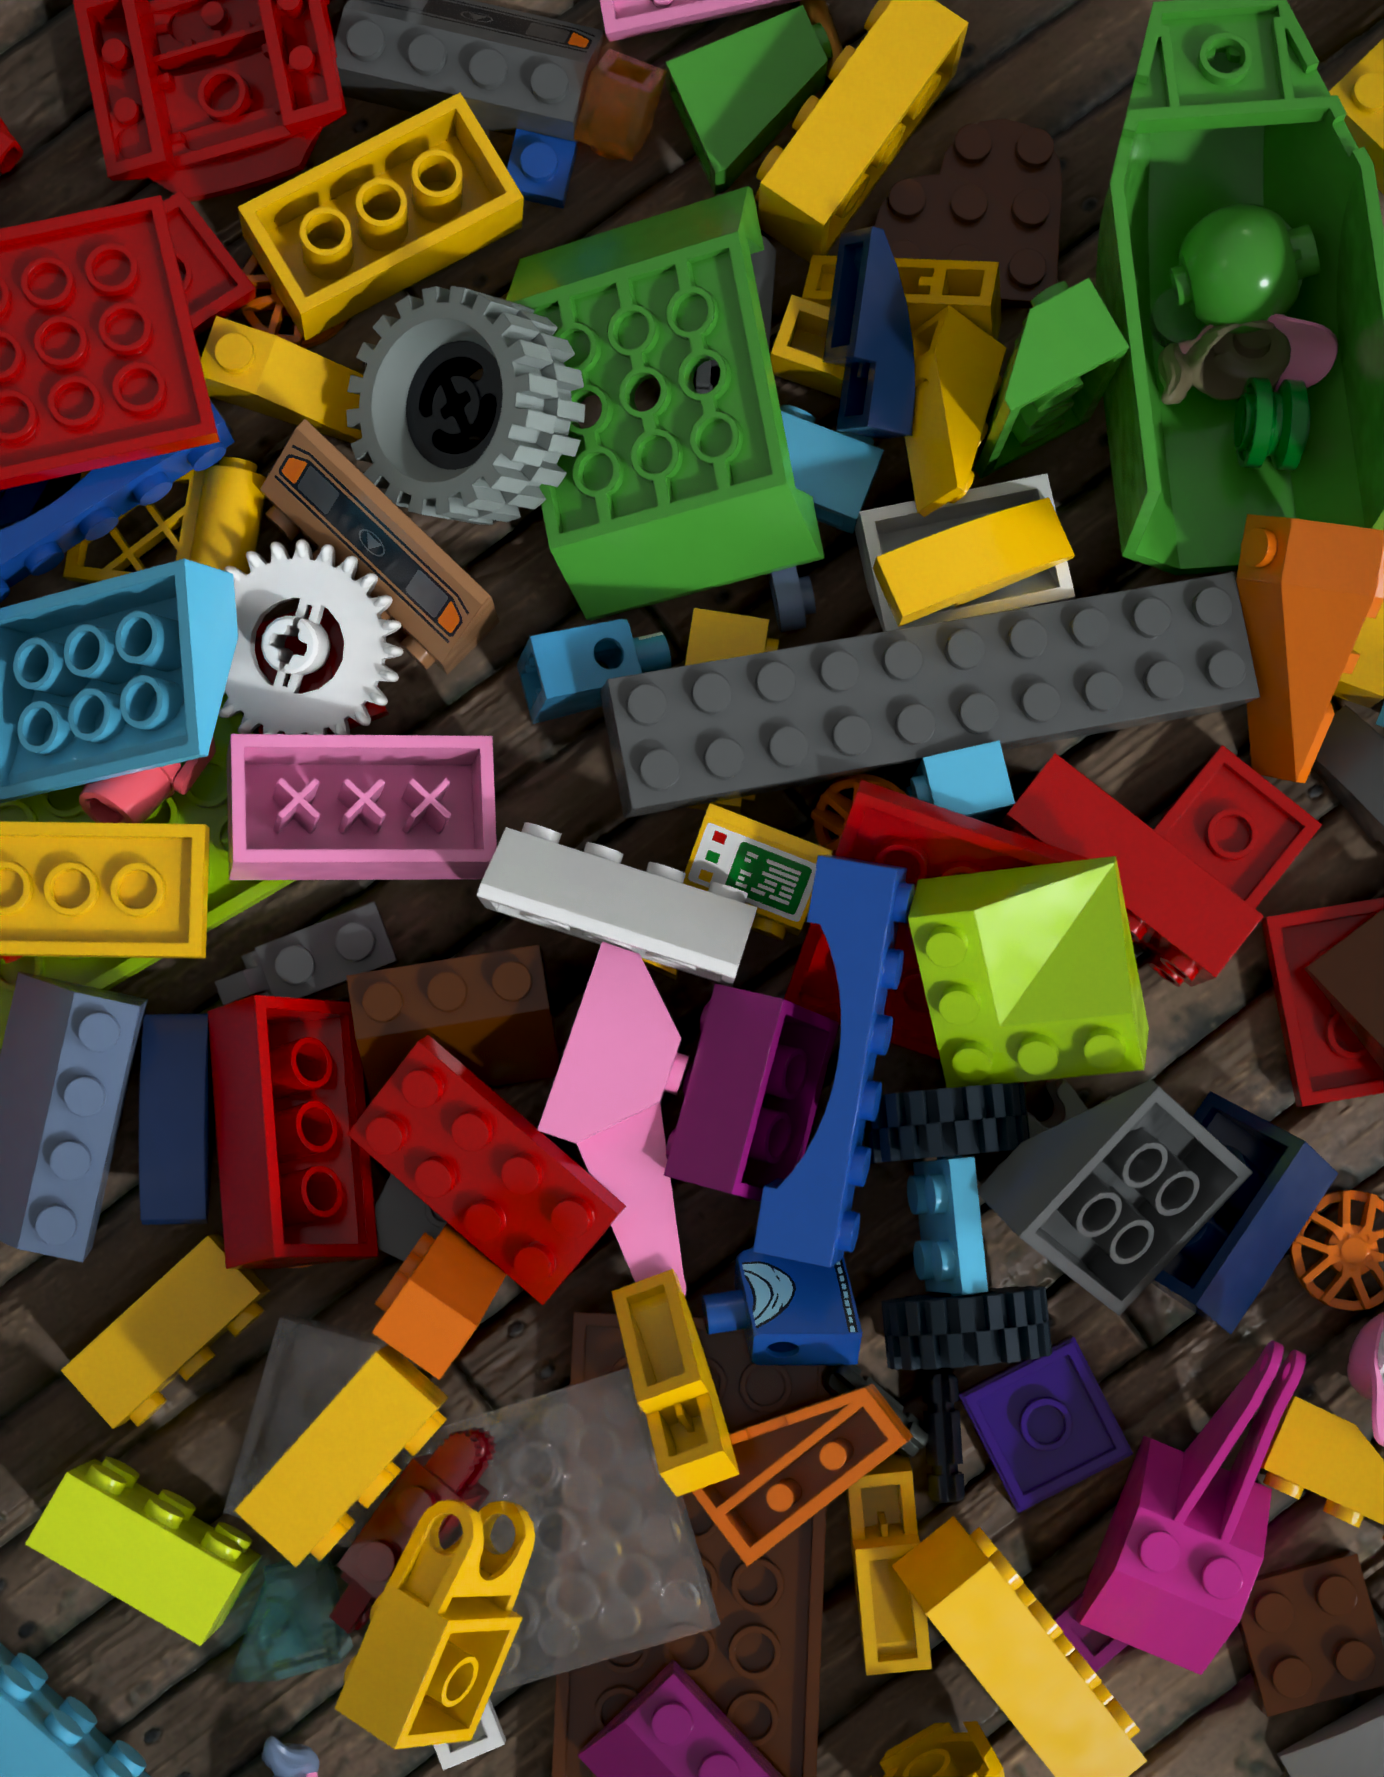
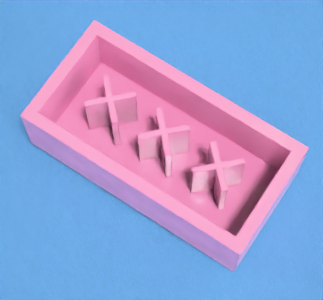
M231 734L227 751L229 880L483 879L497 848L493 737Z

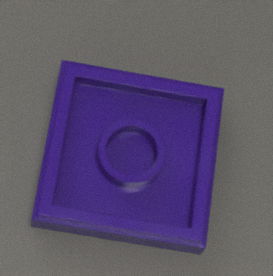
M1069 1336L1053 1344L1052 1354L1049 1356L1022 1360L959 1392V1399L1014 1509L1018 1513L1133 1455L1074 1336Z

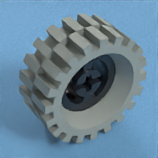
M438 286L422 289L423 299L408 295L395 303L401 318L382 315L373 326V329L381 337L378 344L374 345L363 342L356 356L357 359L367 363L363 377L350 375L347 391L360 395L359 408L346 410L347 427L359 429L362 433L361 439L351 443L355 459L373 463L363 474L377 488L387 489L385 495L396 506L408 508V512L481 525H493V520L510 522L521 517L518 507L536 509L547 500L539 488L541 484L558 487L566 476L567 472L557 465L561 454L572 457L576 456L581 440L568 437L571 421L584 423L585 405L572 402L571 391L583 388L584 383L581 370L564 366V362L573 357L575 353L568 340L552 336L558 329L554 323L547 317L533 314L534 309L521 304L456 286H451L450 290ZM483 368V375L480 380L469 378L474 372ZM469 438L481 440L476 447L467 451L466 443Z

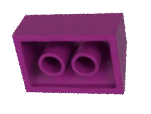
M674 1659L577 1755L597 1777H783Z

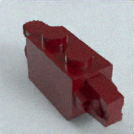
M483 1427L456 1431V1433L449 1434V1438L444 1439L445 1443L439 1445L434 1453L412 1458L337 1564V1567L343 1571L341 1578L349 1586L328 1617L349 1634L354 1630L358 1631L369 1621L370 1611L375 1600L384 1591L420 1518L429 1507L439 1501L459 1500L475 1511L480 1508L490 1494V1491L482 1486L478 1480L489 1466L488 1461L493 1460V1453H496L494 1447L497 1444L493 1441L495 1437L490 1436V1431H484ZM453 1514L448 1515L442 1521L439 1528V1542L443 1549L453 1545L463 1531L461 1522Z

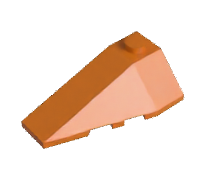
M1247 514L1236 579L1260 694L1259 698L1246 703L1252 769L1263 776L1306 783L1335 715L1330 702L1342 673L1352 674L1360 654L1353 650L1355 642L1366 617L1376 619L1384 600V530L1296 518Z

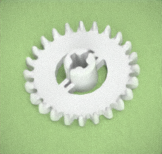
M303 539L296 542L293 559L290 558L285 547L279 542H272L270 545L271 563H267L257 552L247 551L246 558L250 567L248 575L233 566H226L224 569L226 572L233 573L238 640L224 694H227L229 698L219 710V717L229 718L243 712L244 716L238 728L239 734H251L262 724L263 734H282L284 731L285 734L305 735V733H308V735H327V729L330 728L335 735H350L349 718L363 726L370 725L371 718L365 703L368 701L381 706L387 704V697L377 685L379 681H398V674L385 666V660L399 657L403 654L401 647L386 642V636L398 631L401 628V622L381 618V614L392 604V597L383 595L371 598L370 596L377 584V575L368 573L355 580L358 568V559L355 556L346 557L336 568L335 549L330 544L323 545L316 560H313L311 547ZM298 598L300 601L295 616L287 615L276 618L267 626L262 635L261 649L263 656L268 664L277 670L274 684H272L258 665L254 650L256 631L265 615L277 605ZM311 606H312L309 619H307L308 614H309V611H310V608H311ZM327 608L340 624L344 639L343 659L334 677L321 688L299 694L303 676L317 672L325 665L330 656V639L328 633L320 624L324 609ZM287 636L298 637L301 642L306 643V653L304 655H293V651L285 648L284 644ZM291 674L290 679H289V682H288V686H286L287 681H288V678H289V675Z

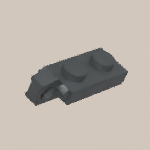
M371 902L255 947L256 951L241 956L246 970L215 981V985L223 1006L252 995L307 999L347 983L346 975L381 970L399 961L377 903Z

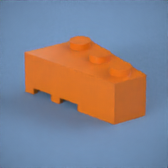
M446 1223L436 1239L424 1232L374 1305L383 1310L384 1313L377 1321L371 1333L440 1380L478 1327L507 1274L449 1223Z
M871 1383L729 1433L740 1474L692 1491V1493L748 1567L914 1436L875 1385Z

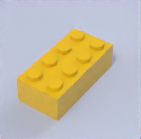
M879 0L870 12L864 25V29L869 32L857 49L847 45L834 62L828 78L833 82L821 99L814 95L810 96L798 112L792 128L797 131L785 149L776 145L762 162L756 178L761 181L760 187L755 195V201L758 202L760 229L808 262H811L812 255H827L840 234H842L956 74L969 22L936 0Z
M461 92L238 206V212L245 241L304 341H307L520 229L523 220L524 197Z
M952 1516L892 1565L924 1613L1055 1777H1129L1147 1762L1130 1740L1141 1730L1104 1686L1098 1675L1064 1635L1058 1624L1024 1584L1018 1573L980 1526L971 1534H968L955 1516Z

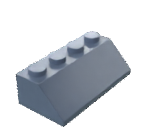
M21 971L18 972L0 1053L1 1242L16 1249L83 1262L92 1250L148 999Z

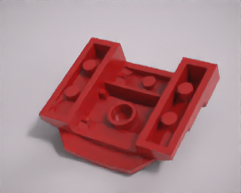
M73 0L107 176L112 181L149 178L173 194L182 190L190 202L256 187L303 170L323 127L347 113L336 63L337 52L327 9L330 0H153L150 2L148 0Z

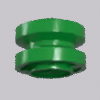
M1249 377L1247 379L1243 392L1238 399L1234 418V446L1237 450V458L1241 467L1260 468L1266 457L1270 456L1275 469L1295 470L1308 442L1311 421L1310 402L1306 384L1303 380L1285 379L1280 384L1277 392H1273L1268 378Z

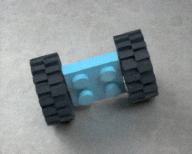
M1024 1082L881 1095L877 1117L874 1122L866 1120L864 1130L866 1147L871 1148L870 1163L937 1157V1160L913 1162L914 1175L909 1176L907 1181V1197L912 1214H918L921 1241H916L914 1244L915 1271L920 1280H925L926 1291L938 1293L912 1295L881 1301L887 1367L894 1370L962 1368L973 1365L984 1366L994 1365V1363L1019 1362L1020 1360H1032L1051 1355L1052 1345L1046 1287L1015 1286L988 1288L975 1157L962 1158L963 1154L1015 1150L1021 1142L1030 1138Z

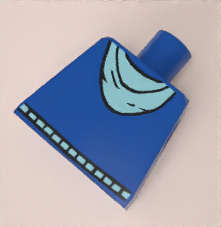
M754 1248L747 1249L736 1256L735 1290L702 1295V1312L707 1334L744 1329L751 1362L756 1365L837 1366L840 1364L848 1366L858 1364L862 1329L844 1256L838 1263L829 1268L753 1252Z

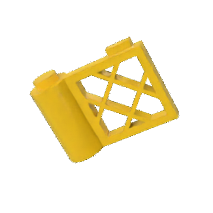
M222 457L219 465L211 466L202 471H195L193 469L174 481L189 484L184 507L165 520L154 504L145 506L159 526L131 547L115 527L109 533L123 553L103 569L84 567L87 547L92 541L83 540L67 551L63 577L69 581L95 583L132 573L123 571L130 564L133 565L136 571L146 569L139 558L166 537L177 550L176 561L185 558L225 571L226 566H233L248 575L250 567L246 558V552H256L265 500L260 488L265 482L266 477L256 473L257 464L236 457ZM90 471L81 472L80 480L83 479ZM134 507L133 509L129 510L128 512H126L125 514H123L122 516H120L118 519L121 520L124 516H126L128 513H130V512H131L132 510H134L136 507ZM181 526L180 538H178L174 531Z

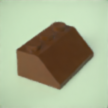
M539 944L346 975L355 1038L371 1102L416 1043L426 1035H430L490 1088L556 1077L561 1062L544 954Z

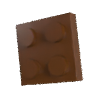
M1350 1550L1257 1575L1238 1627L1262 1713L1270 1717L1384 1686V1648L1357 1553Z

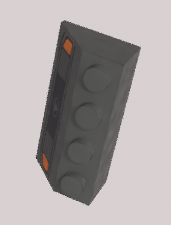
M348 0L344 6L335 39L336 63L344 97L419 114L461 92L482 129L515 136L517 128L575 141L578 144L605 34L604 30L474 0Z

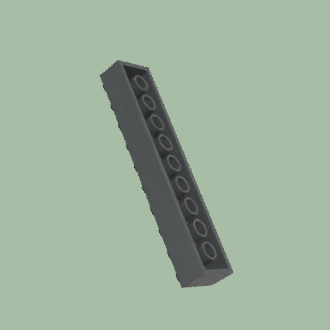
M1234 572L607 679L600 690L624 818L829 782L857 774H873L918 766L923 757L999 740L1002 750L1226 711L1236 709L1260 697Z

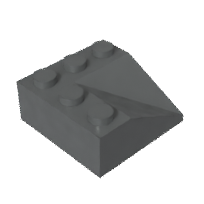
M1150 1079L1021 1142L978 1188V1195L1018 1237L1120 1316L1253 1172Z

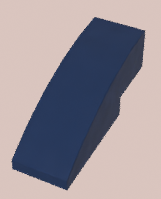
M871 226L840 234L823 362L845 367L836 430L876 439L912 436L915 405L914 346L908 306L896 261L884 230Z
M208 1014L144 1015L139 1092L140 1219L143 1225L208 1224L215 1128Z

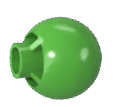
M1246 203L1227 205L1201 218L1190 229L1179 250L1180 265L1170 268L1171 283L1177 304L1180 306L1189 303L1192 314L1200 322L1213 326L1244 324L1252 321L1268 320L1274 314L1285 315L1298 298L1302 280L1319 275L1320 273L1317 246L1308 224L1291 228L1278 213L1260 205ZM1240 326L1228 333L1246 334L1262 329Z

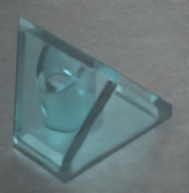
M310 1553L297 1567L288 1560L263 1566L265 1581L227 1682L278 1681L342 1663L352 1649L353 1644L350 1633L345 1632L328 1617L340 1599L329 1554L327 1553L321 1561H318Z

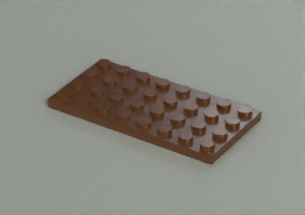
M574 1311L552 1777H597L577 1756L578 1752L673 1659L783 1777H816L826 1506L747 1567L694 1494L690 1492L676 1497L659 1474L647 1418L636 1400L617 1313ZM692 1316L729 1433L831 1398V1395L824 1390L821 1379L822 1372L828 1366L756 1365L750 1360L744 1329L708 1335L703 1317Z

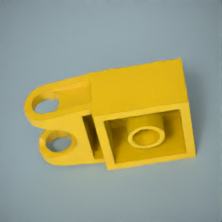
M445 1500L435 1503L425 1511L412 1533L384 1591L377 1597L371 1608L369 1627L357 1655L350 1661L345 1670L343 1678L344 1687L334 1708L335 1710L393 1749L472 1740L523 1618L513 1611V1607L535 1541L533 1522L523 1507L511 1501H495L488 1503L477 1512L459 1500ZM453 1514L461 1522L463 1534L453 1545L443 1549L439 1542V1528L442 1521L448 1515ZM503 1514L510 1518L515 1528L514 1543L504 1554L494 1548L490 1537L495 1521Z

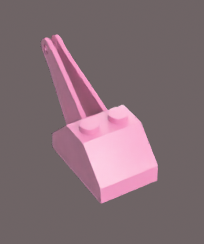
M602 941L538 1131L576 1143L589 1174L626 1205L625 1209L611 1226L634 1281L638 1282L673 1269L677 1274L685 1296L686 1282L683 1273L671 1178L664 1176L668 1159L666 1157L661 1102L665 1092L677 1096L689 1056L678 1053L681 1046V1037L640 954Z

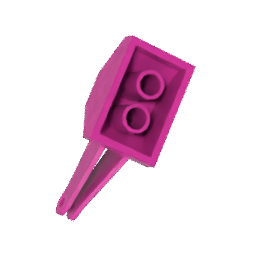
M1271 1340L1253 1367L1185 1452L1143 1436L1084 1588L1083 1594L1085 1595L1075 1621L1200 1675L1203 1674L1240 1622L1264 1559L1272 1489L1255 1482L1280 1418L1302 1377L1306 1362V1355L1295 1349L1292 1350L1279 1369L1284 1346ZM1266 1395L1231 1470L1228 1471L1221 1468L1220 1466Z

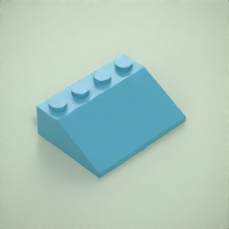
M184 558L0 608V803L208 756L238 640L233 573Z

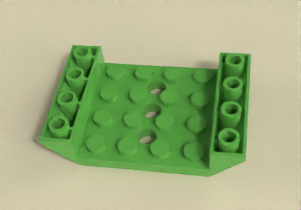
M749 186L521 258L518 262L506 300L534 309L533 314L547 317L558 327L552 336L568 340L575 355L564 362V366L581 370L584 383L583 388L571 391L572 402L581 404L587 397L597 395L602 404L600 418L593 426L582 429L578 422L571 421L568 437L581 441L575 457L561 454L557 465L567 472L558 487L545 484L539 486L547 499L541 506L549 549L587 620L592 621L825 559L813 496L795 487L750 255L763 251L764 245L753 189ZM706 361H717L720 367L718 384L710 392L698 394L693 384L697 368ZM656 378L660 384L658 402L647 411H639L635 404V392L638 386L646 379Z

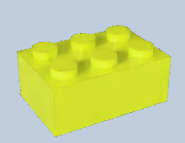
M105 1457L103 1462L93 1459L66 1472L25 1544L201 1646L223 1625L262 1556L249 1548L253 1542L252 1539L229 1524L218 1522L214 1528L193 1516L196 1507L190 1501L172 1491L162 1489L160 1494L157 1495L136 1483L140 1474L127 1464L112 1457Z

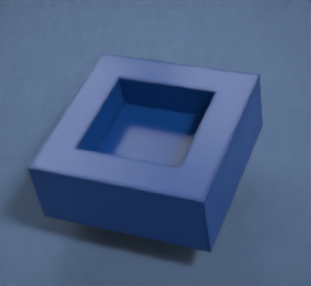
M516 128L507 170L522 193L524 200L564 209L577 155V142Z

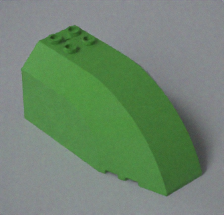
M1173 0L1153 2L1102 210L1097 248L1096 290L1129 346L1103 394L1122 557L1174 575L1238 571L1247 514L1296 518L1384 530V229L1375 168L1365 147L1358 148L1344 121L1347 113L1338 96H1331L1317 70L1319 60L1287 0ZM1246 203L1266 207L1278 213L1291 228L1308 224L1316 242L1320 273L1319 275L1302 280L1298 298L1285 316L1315 322L1330 329L1338 339V354L1333 367L1326 377L1307 388L1311 409L1310 431L1305 451L1295 470L1275 469L1270 456L1266 457L1260 468H1247L1239 465L1237 450L1234 446V418L1238 399L1216 400L1192 386L1181 403L1166 405L1161 401L1164 391L1158 372V357L1161 351L1169 344L1195 339L1205 326L1192 314L1189 303L1180 306L1177 304L1171 283L1170 268L1180 265L1179 250L1190 229L1210 212L1227 205Z

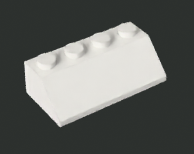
M524 822L521 832L505 828L477 893V897L485 908L599 945L603 941L638 953L643 959L730 987L733 986L758 908L745 904L748 893L716 882L710 883L708 891L683 884L686 875L684 872L654 862L648 863L646 872L621 864L623 853L591 842H586L584 852L559 844L562 835L559 832L533 823Z

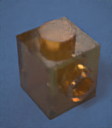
M609 49L591 71L573 139L590 145L591 149L602 157L609 159L624 158L632 161L649 137L667 71Z

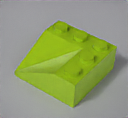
M1116 856L918 879L908 921L947 1088L1018 1083L1141 1071L1145 1069L1149 1026Z

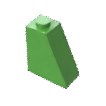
M803 5L665 62L667 91L714 195L726 191L798 114L808 98L812 95L815 96L825 85L828 60L833 58L831 44L821 23L811 24Z

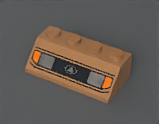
M306 419L295 428L260 488L271 506L265 513V516L289 540L292 541L298 534H301L316 549L312 554L313 560H316L323 545L330 544L335 549L336 568L346 557L355 556L358 559L355 580L368 573L376 574L378 581L370 596L371 598L383 595L392 597V604L381 614V618L401 622L400 630L406 637L399 644L425 670L435 663L448 675L500 622L491 595Z

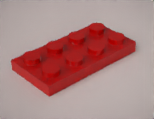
M426 1035L416 1043L347 1133L353 1141L542 1306L552 1297L626 1207L624 1203L542 1132L538 1131L534 1125L430 1035Z

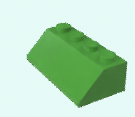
M1090 278L1070 288L1066 281L1056 283L1032 299L1031 304L1033 308L1030 309L1027 318L1023 321V328L1019 338L1016 339L1012 355L1007 360L1008 365L995 397L988 422V431L982 442L975 469L981 479L1088 422L1117 371L1129 346Z

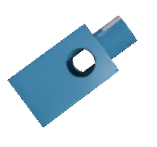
M618 619L530 636L516 665L532 724L601 707L600 690L607 679L671 668V656L663 632L633 638L627 619ZM596 661L603 662L609 669L601 667Z

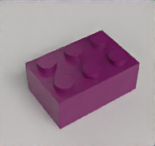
M715 984L711 1000L705 1005L701 1014L700 1030L702 1034L694 1063L689 1067L684 1078V1101L677 1127L671 1132L667 1141L666 1157L668 1161L664 1176L761 1202L764 1186L777 1178L786 1179L805 1154L839 1022L782 998Z

